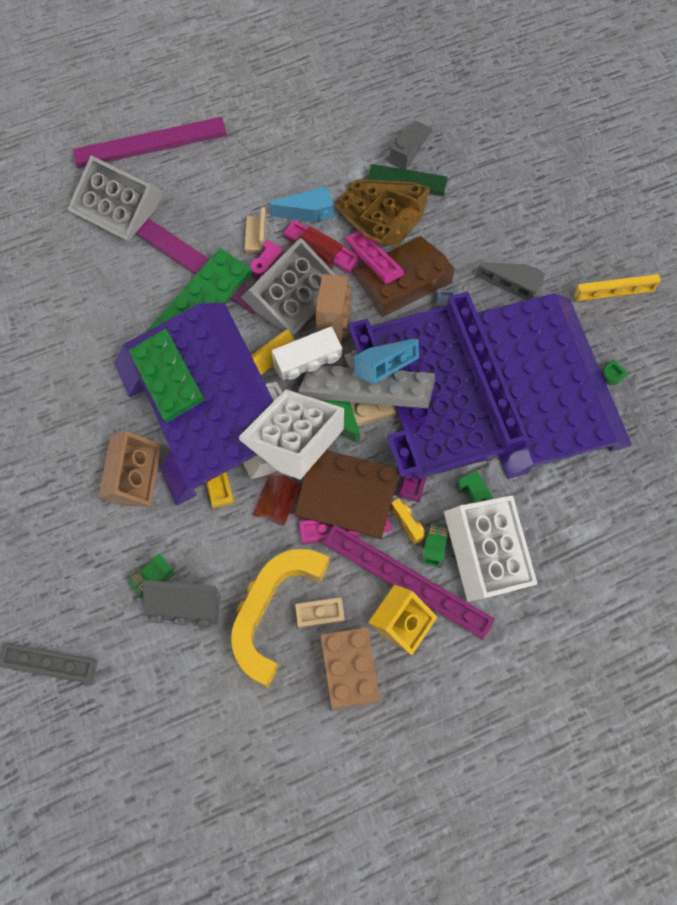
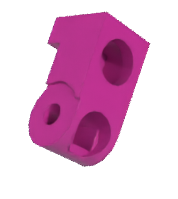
M268 239L263 244L264 252L259 258L254 259L250 265L252 276L256 281L284 254V250Z

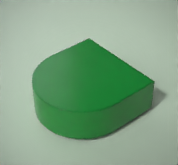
M614 359L602 370L603 378L609 385L619 384L629 374Z

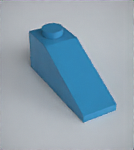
M327 186L270 201L271 214L274 217L311 222L325 221L334 217V204Z
M418 339L372 347L354 356L355 376L375 384L419 359Z

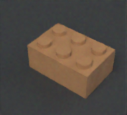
M322 274L316 307L317 332L332 326L342 346L343 338L347 339L348 320L350 321L352 286H348V277Z
M368 627L321 634L332 711L380 704V694Z

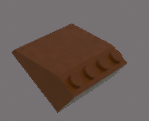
M422 236L387 252L403 269L404 273L403 276L387 284L366 263L352 269V273L382 318L437 291V289L451 284L455 270L445 255Z
M326 450L305 474L295 517L313 520L329 526L336 524L347 531H354L382 540L391 502L393 501L399 479L398 468Z

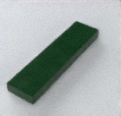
M371 164L368 180L414 182L429 187V194L444 196L448 176Z

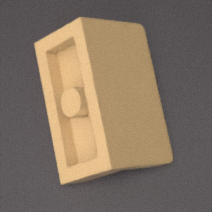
M261 207V216H247L245 254H262L264 252L263 244L266 241L267 233L266 207Z

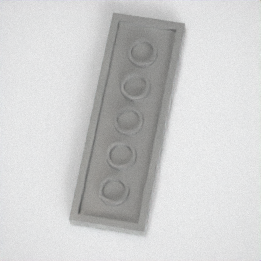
M321 365L315 371L306 372L299 389V394L319 400L428 408L435 383V374L401 370L372 384L355 376V368Z

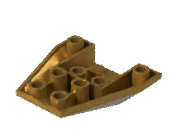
M356 179L336 200L334 208L367 239L382 245H399L422 219L430 189L414 182Z

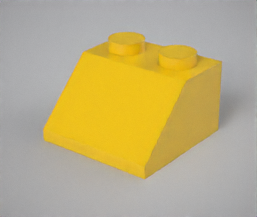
M394 585L368 623L381 636L412 656L437 619V616L413 591Z

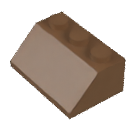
M126 430L110 436L98 498L119 505L151 507L162 445Z

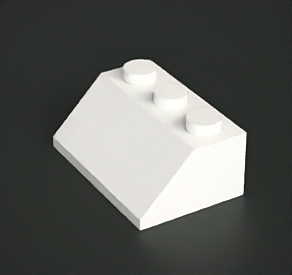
M331 326L272 350L273 367L283 381L286 379L292 380L303 372H312L323 364H332L342 357V346Z

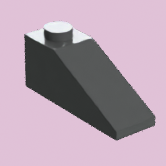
M414 121L402 131L390 147L389 164L407 170L431 133L432 127Z
M481 262L476 277L524 300L533 299L545 273L541 272L538 268L526 264Z

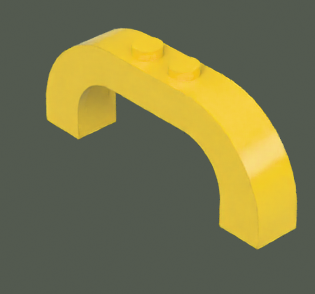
M308 549L286 551L271 559L263 567L256 581L252 580L247 589L249 594L245 601L242 600L236 610L238 616L233 625L231 642L233 653L239 666L255 683L268 689L279 668L276 662L260 655L255 650L253 644L255 630L277 587L283 580L291 576H304L320 583L330 564L328 556Z

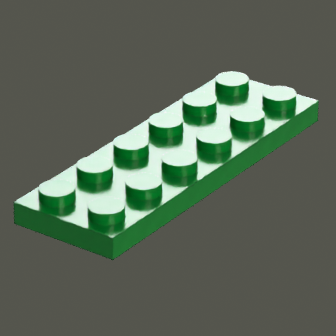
M219 248L147 331L199 303L226 304L252 274V269L222 248Z

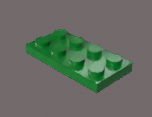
M167 329L160 331L128 350L166 423L205 401Z

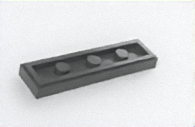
M10 643L4 644L0 657L1 668L91 685L98 663L96 659Z

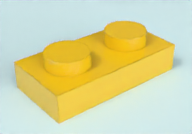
M399 498L391 502V512L414 546L421 543L425 531L420 522H415L412 518L409 506L406 503H402Z

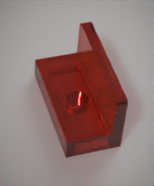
M309 227L299 238H302L321 260L332 269L334 257L342 250L343 244L313 227Z
M286 475L269 476L253 515L256 517H267L278 525H285L301 485Z

